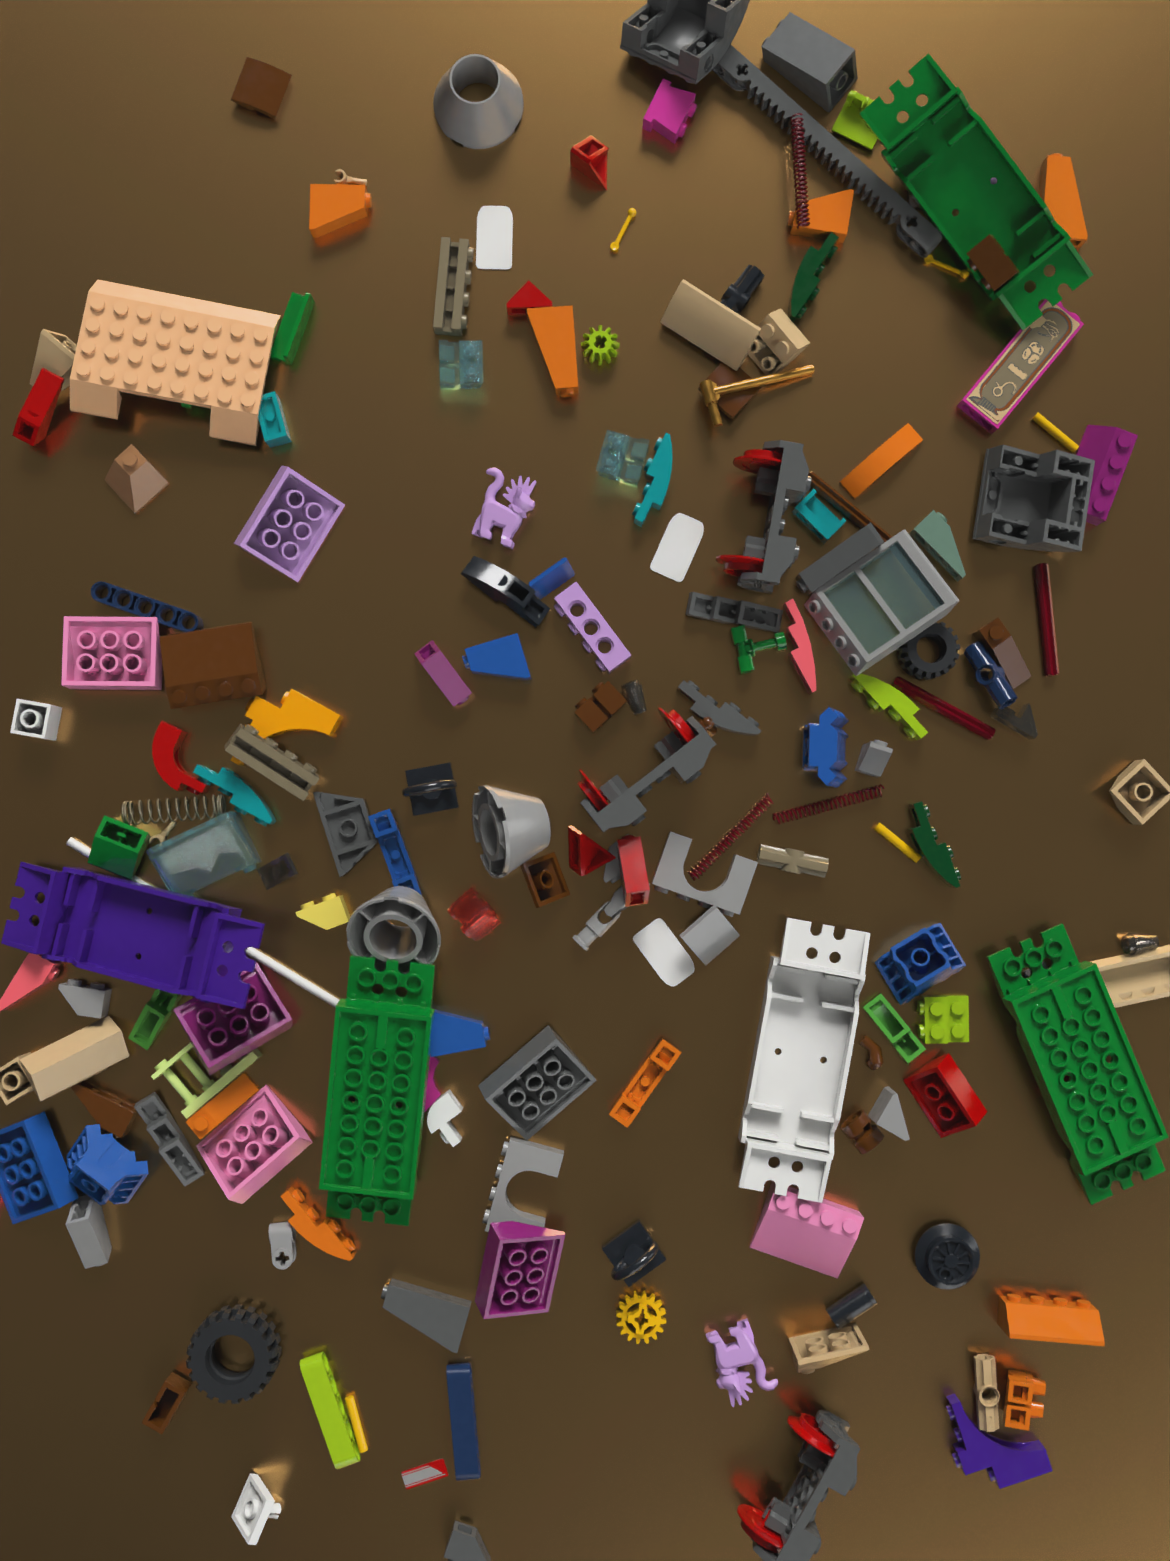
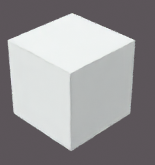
M16 699L10 733L56 741L62 707Z

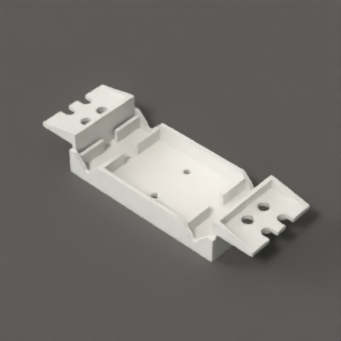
M787 918L780 957H770L738 1134L740 1142L746 1144L738 1187L763 1192L765 1182L772 1180L775 1182L774 1194L786 1196L788 1187L794 1184L799 1189L798 1199L822 1203L831 1161L834 1156V1133L841 1117L859 1017V994L866 977L865 970L870 933L845 928L844 937L841 940H836L833 936L835 926L822 924L821 933L814 936L810 932L812 922ZM811 947L817 950V956L813 959H809L806 955L807 949ZM832 952H838L840 955V960L837 963H832L829 959ZM777 1048L781 1049V1053L778 1055L775 1054V1049ZM821 1057H826L825 1063L820 1062ZM771 1157L779 1158L780 1163L777 1167L769 1166L768 1161ZM795 1161H800L803 1164V1168L799 1172L792 1170V1164Z

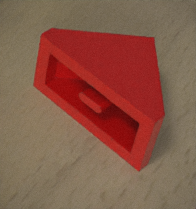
M528 280L507 302V314L527 315V308L553 307L552 301Z

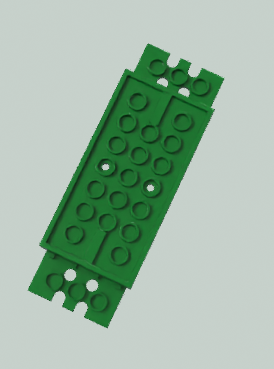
M928 53L908 71L914 81L910 87H904L899 79L889 87L894 95L892 103H884L879 96L859 114L885 149L881 152L882 158L934 227L938 229L990 301L998 298L1023 331L1043 315L1038 308L1040 300H1048L1053 307L1063 299L1058 293L1059 285L1067 284L1074 291L1094 274L1069 240L1071 237L1054 220L1045 202L984 120L970 107L960 88L954 86ZM919 95L927 96L928 102L925 106L917 105L916 98ZM901 111L908 113L909 118L905 123H900L897 120V115ZM991 178H996L997 183L991 184ZM954 209L959 211L957 216L952 215ZM989 234L994 236L1005 251L1004 254L1011 259L1020 272L998 291H994L992 288L988 290L981 281L983 275L979 270L974 271L967 262L969 256L966 253ZM1047 265H1052L1055 268V273L1051 277H1047L1044 274V268ZM1027 281L1035 283L1036 287L1033 292L1025 291L1024 285Z
M1060 923L1040 932L1042 938V945L1040 947H1035L1031 938H1027L1019 942L1022 949L1020 956L1015 957L1010 947H1007L987 956V960L999 995L1007 1010L1016 1020L1017 1037L1056 1130L1071 1152V1158L1068 1160L1089 1204L1093 1205L1113 1195L1110 1188L1113 1181L1117 1180L1122 1190L1134 1186L1131 1179L1134 1171H1139L1144 1181L1166 1171L1155 1144L1169 1137L1097 964L1088 961H1078L1065 927ZM1045 958L1051 960V966L1048 969L1042 966L1043 959ZM1024 967H1028L1031 971L1028 978H1023L1021 975ZM1108 1056L1111 1057V1061H1110V1062H1107V1061H1106V1058H1107ZM1066 1075L1069 1076L1068 1081H1064ZM1131 1155L1130 1159H1128V1160H1124V1159H1123V1158H1126V1157H1128V1156ZM1110 1165V1167H1109L1107 1170H1103V1169H1102V1168H1104V1167Z
M350 956L346 999L341 998L335 1009L319 1189L328 1190L326 1217L350 1219L351 1210L358 1208L362 1212L361 1221L373 1222L374 1213L382 1211L385 1214V1224L409 1226L411 1204L417 1189V1168L421 1150L431 1052L430 1039L435 1009H432L435 965L411 962L409 972L402 974L398 970L399 961L387 959L386 969L378 971L375 968V958ZM375 984L382 985L384 988L383 993L376 994L373 991V986ZM398 987L406 988L407 995L404 997L398 996L396 989ZM353 1096L355 1101H350L349 1097ZM401 1102L403 1106L398 1107L396 1103Z

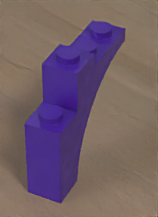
M956 1394L946 1396L949 1404L945 1406L950 1420L954 1419L956 1425L953 1428V1432L957 1442L952 1444L955 1453L951 1455L956 1468L960 1467L965 1475L986 1469L990 1481H995L998 1488L1001 1489L1053 1471L1046 1449L1039 1440L1030 1442L1006 1441L994 1437L983 1430H979L978 1426L964 1412Z

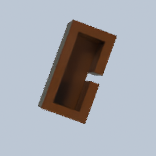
M990 234L966 253L969 256L967 262L974 271H980L983 275L981 281L988 290L992 288L994 291H998L1020 272L1011 259L1004 254L1005 251L994 236Z
M609 681L605 684L600 682L592 690L594 694L591 698L587 700L584 697L575 705L577 710L574 714L593 734L627 703V700Z
M172 1372L161 1387L142 1424L163 1434L192 1383Z

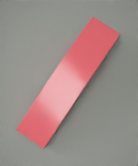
M791 599L782 606L792 623L785 631L795 650L791 651L788 656L810 695L816 691L814 658L803 618L794 599Z

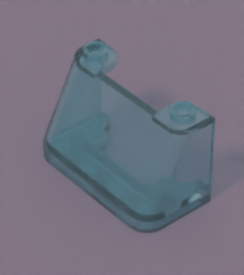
M233 811L219 815L146 851L168 890L194 897L193 894L198 890L242 870L244 874L257 869L256 864L262 862L239 812Z

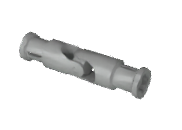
M622 885L614 893L611 902L604 903L586 922V927L578 935L572 937L584 950L588 951L589 945L597 937H601L621 915V910L627 908L624 904ZM603 910L608 916L613 918L606 924H602L599 920Z

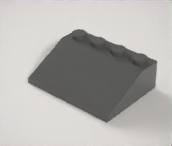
M548 1025L479 1084L478 1087L484 1099L527 1141L597 1080L567 1044Z

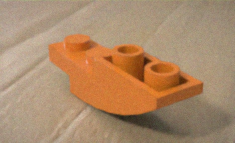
M291 1186L284 1191L280 1197L294 1213L288 1222L300 1235L315 1247L337 1258L347 1261L354 1258L356 1254L355 1244L350 1238L343 1236L337 1221L326 1217L320 1222L319 1214L313 1207L309 1208L304 1201L303 1193L299 1189H294Z

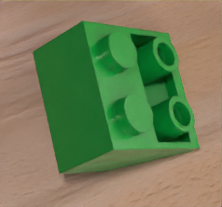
M104 815L93 839L88 864L132 880L151 837L146 831Z

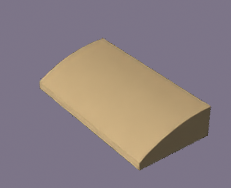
M684 279L678 286L660 323L735 371L739 369L746 359L761 330L760 327Z
M1170 945L1090 961L1097 964L1115 1008L1170 996Z

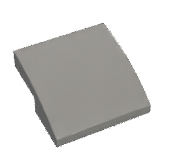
M713 905L679 936L706 966L740 935L719 909Z

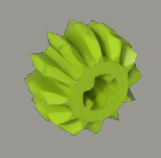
M602 325L598 326V331H595L593 327L589 328L590 334L584 333L583 339L585 341L581 342V348L585 349L583 356H590V363L597 359L599 366L602 365L603 359L608 364L611 363V357H617L616 349L620 346V343L616 341L617 334L610 335V327L602 331ZM601 342V345L604 343V348L600 349V346L597 348L596 343Z

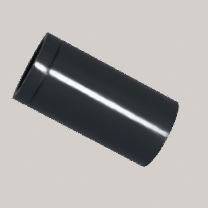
M862 1284L826 1308V1311L840 1330L878 1303L866 1285Z

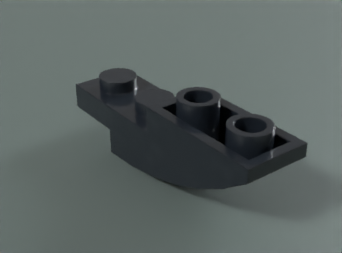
M473 556L461 572L462 576L495 602L501 600L535 628L539 626L551 609L534 596L536 591L526 583L484 559Z

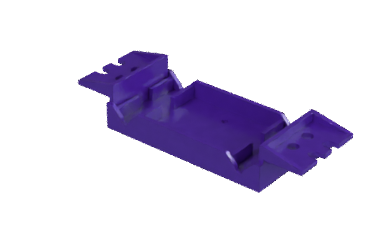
M20 862L15 886L22 887L25 894L22 898L12 897L10 908L19 912V918L17 921L6 920L1 944L36 955L42 954L41 958L69 962L77 968L165 992L194 996L202 1002H214L245 1009L251 984L243 982L240 974L242 971L254 972L256 960L248 958L246 950L249 947L259 949L265 926L264 923L241 918L242 909L98 872L77 867H63L62 871ZM42 892L45 895V900L40 904L37 896ZM149 908H152L151 914L148 913ZM35 915L39 917V924L37 926H34L32 923V918ZM139 953L141 954L140 960L137 958Z

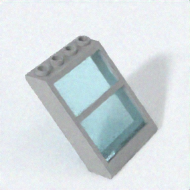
M902 530L816 589L804 606L854 675L857 676L945 617L960 600L908 532Z

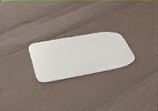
M483 206L478 212L476 267L479 269L507 270L512 267L513 217L510 208L507 206Z
M682 513L673 516L651 562V570L677 582L683 581L704 532L703 523Z
M655 919L633 936L634 943L667 985L674 987L694 972L695 968L691 957L663 919Z

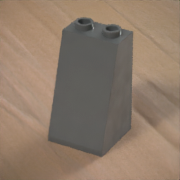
M791 12L778 23L775 31L764 40L761 46L764 62L829 113L858 79L855 49Z

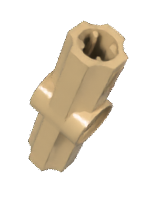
M978 1354L974 1356L975 1384L973 1386V1391L976 1395L977 1426L979 1430L994 1432L999 1429L998 1402L1000 1400V1394L997 1390L996 1360L993 1355ZM991 1389L989 1395L982 1396L984 1390Z

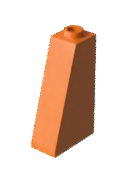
M1059 153L1047 155L1041 164L1039 196L1049 208L1054 220L1071 237L1069 240L1073 246L1081 248L1087 241L1088 234L1071 157L1063 156Z
M573 305L527 308L528 322L555 394L561 397L574 396V394L578 393Z

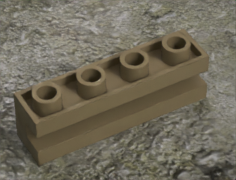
M441 237L433 320L435 334L462 337L463 329H467L468 317L464 315L465 307H469L470 293L466 292L467 284H471L472 271L468 270L469 262H473L474 248H470L469 239L460 238L459 242H451L450 237Z
M240 723L225 744V751L304 801L309 794V789L312 785L315 786L319 780V776L316 773L317 769L307 762L303 765L297 761L298 757L291 751L286 750L283 752L277 748L279 744L271 738L267 737L264 739L257 735L259 731L253 726L247 724L245 727Z

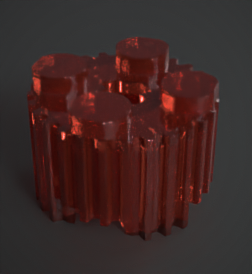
M471 887L453 902L447 911L454 920L458 919L463 924L460 928L468 938L472 937L474 941L483 939L501 922L495 917L497 914L491 905L482 898L479 899L476 896L479 893Z

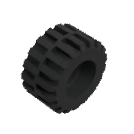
M936 622L897 649L900 653L897 658L898 661L901 660L903 663L900 665L902 669L906 668L908 670L907 674L910 676L915 675L916 679L924 678L925 680L935 679L949 672L955 666V660L960 655L957 654V651L960 650V644H956L958 637L957 635L953 636L951 633L954 630L951 627L946 628V623ZM923 637L931 638L939 647V658L934 663L923 661L917 653V643Z

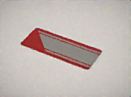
M443 1458L401 1472L406 1489H411L449 1475Z

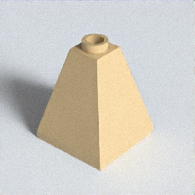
M43 329L40 333L29 384L33 386L41 369L45 368L64 378L61 391L70 386V375L77 345L64 334Z

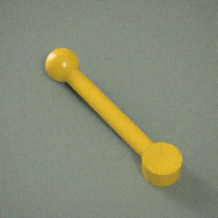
M634 208L628 210V217L615 242L611 243L610 249L612 252L619 250V242L632 217H635L637 213Z
M931 254L924 258V263L927 265L935 264L959 274L963 279L969 276L968 270H960L935 260Z

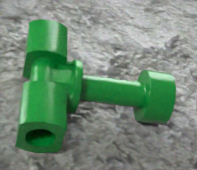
M744 625L730 629L733 646H737L739 654L737 663L740 674L750 673L755 670L752 657L756 656V651L776 647L777 651L787 650L784 632L774 633L773 639L753 643L752 638L747 639Z

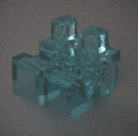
M439 340L441 391L482 387V340L459 342Z
M607 430L596 471L604 478L638 488L643 465H645L649 451L650 440L636 439Z

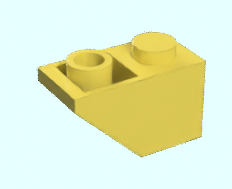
M335 893L322 897L323 902L316 905L314 901L300 905L301 910L295 912L297 917L325 930L345 924L350 919L343 895L336 897Z

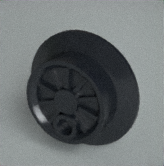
M950 1223L935 1225L926 1230L917 1242L915 1248L917 1270L926 1282L936 1288L947 1290L959 1288L974 1277L979 1267L980 1251L974 1237L961 1226Z

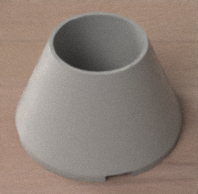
M470 54L459 59L441 77L435 89L433 106L437 123L449 139L463 144V147L486 149L501 144L514 133V129L523 115L524 102L522 90L517 79L506 67L484 55ZM473 83H484L495 89V92L489 98L480 102H470L459 96V93L466 86Z
M488 785L479 786L478 790L480 791L474 793L472 803L476 843H481L484 854L480 855V858L487 872L495 879L503 878L548 847L551 837L549 816L544 803L537 797Z
M395 886L388 888L363 903L353 912L346 927L347 946L353 956L375 958V968L378 971L386 969V961L389 959L399 961V972L407 974L410 970L411 962L432 964L440 950L441 934L439 927L422 895L409 887ZM387 920H398L404 922L408 926H396L391 924Z

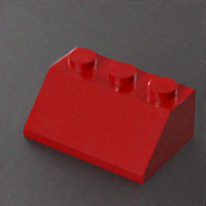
M949 1053L932 1059L903 1079L941 1138L977 1126L988 1112Z

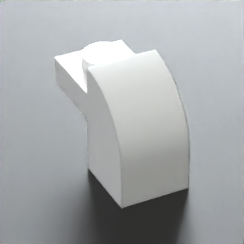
M450 1089L438 1097L432 1104L427 1116V1125L431 1134L440 1129L441 1132L439 1134L442 1140L454 1147L461 1142L462 1136L450 1120L462 1112L463 1106Z

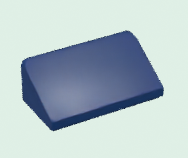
M564 557L531 580L528 585L536 591L534 595L541 600L572 578L575 572L568 559Z

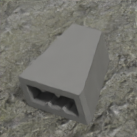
M83 1193L79 1194V1198L72 1202L65 1225L85 1269L108 1263L112 1246L102 1206Z

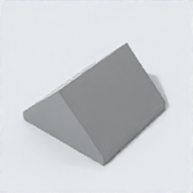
M889 1086L884 1087L868 1116L887 1131L905 1141L910 1140L898 1094Z

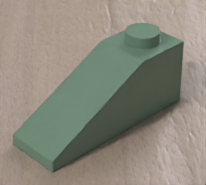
M933 510L909 534L958 582L966 573L951 528L946 523L947 519L945 516Z

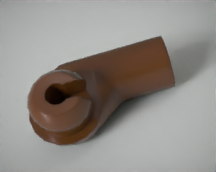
M704 717L703 720L699 719L698 722L710 737L714 736L717 728L714 726L713 720L710 717Z
M867 1035L863 1036L859 1044L869 1052L870 1059H868L867 1066L871 1070H877L881 1068L884 1062L882 1048Z

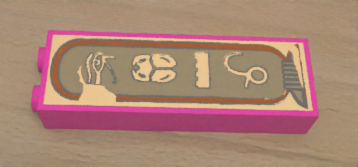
M1045 299L1038 307L1043 315L1023 331L1020 329L957 405L958 408L991 435L1000 427L1084 325L1077 314L1069 312L1063 307L1061 301L1052 307L1049 301Z

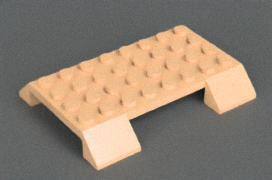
M97 280L88 291L71 370L70 410L117 420L122 400L119 391L211 409L210 437L256 446L260 427L258 417L273 340L276 338L281 315Z

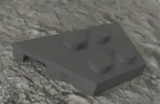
M313 792L339 877L345 876L378 843L368 818L370 815L365 799Z

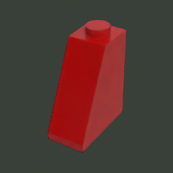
M623 836L617 840V853L625 907L648 904L650 888L641 836Z

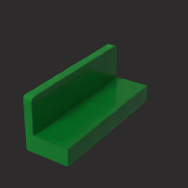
M292 292L274 340L270 358L289 365L293 364L315 304L310 293L306 292L305 296Z

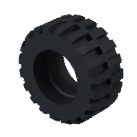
M236 1304L232 1309L229 1305L222 1307L220 1311L216 1310L211 1313L190 1339L191 1343L187 1347L186 1352L189 1356L186 1360V1366L188 1369H192L189 1377L191 1381H197L196 1388L199 1392L202 1390L208 1393L206 1397L211 1400L214 1397L219 1398L218 1403L226 1404L228 1400H231L232 1404H239L242 1398L245 1401L253 1399L255 1394H260L278 1368L279 1357L282 1351V1347L278 1346L281 1341L279 1333L274 1334L276 1326L273 1321L268 1323L265 1320L267 1315L263 1312L260 1315L255 1313L256 1308L249 1306L247 1310L243 1309L244 1306L241 1304ZM234 1335L247 1341L255 1357L252 1368L243 1372H233L224 1368L215 1355L214 1345L216 1340L222 1336Z

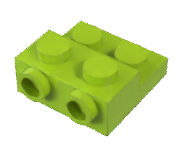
M921 995V1001L917 1002L918 1015H921V1024H918L917 1033L918 1038H921V1042L925 1044L969 1042L968 995Z

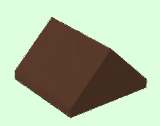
M555 852L520 865L536 908L570 895Z

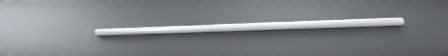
M72 837L67 841V846L89 858L91 851L89 847ZM117 875L118 877L125 880L151 886L150 884L146 883L145 881L141 880L135 875L132 880ZM253 947L247 948V955L336 1008L339 1002L338 998Z

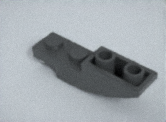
M683 680L678 686L677 690L694 703L689 711L703 720L704 717H710L715 727L736 734L757 736L761 732L758 728L759 723L750 716L746 719L740 714L742 710L734 703L730 702L728 704L725 702L719 709L716 706L718 702L709 695L704 697L699 693L700 688L689 680L687 683Z

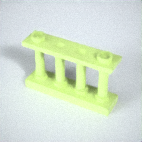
M190 1042L169 1061L164 1059L155 1066L156 1072L151 1077L154 1080L162 1074L185 1100L186 1108L181 1113L188 1119L263 1054L258 1048L239 1058L240 1062L234 1067L229 1064L220 1069L222 1077L215 1082L213 1079L210 1080L188 1054L193 1048ZM181 1059L203 1085L202 1089L204 1092L199 1097L195 1094L192 1095L170 1069L178 1060Z

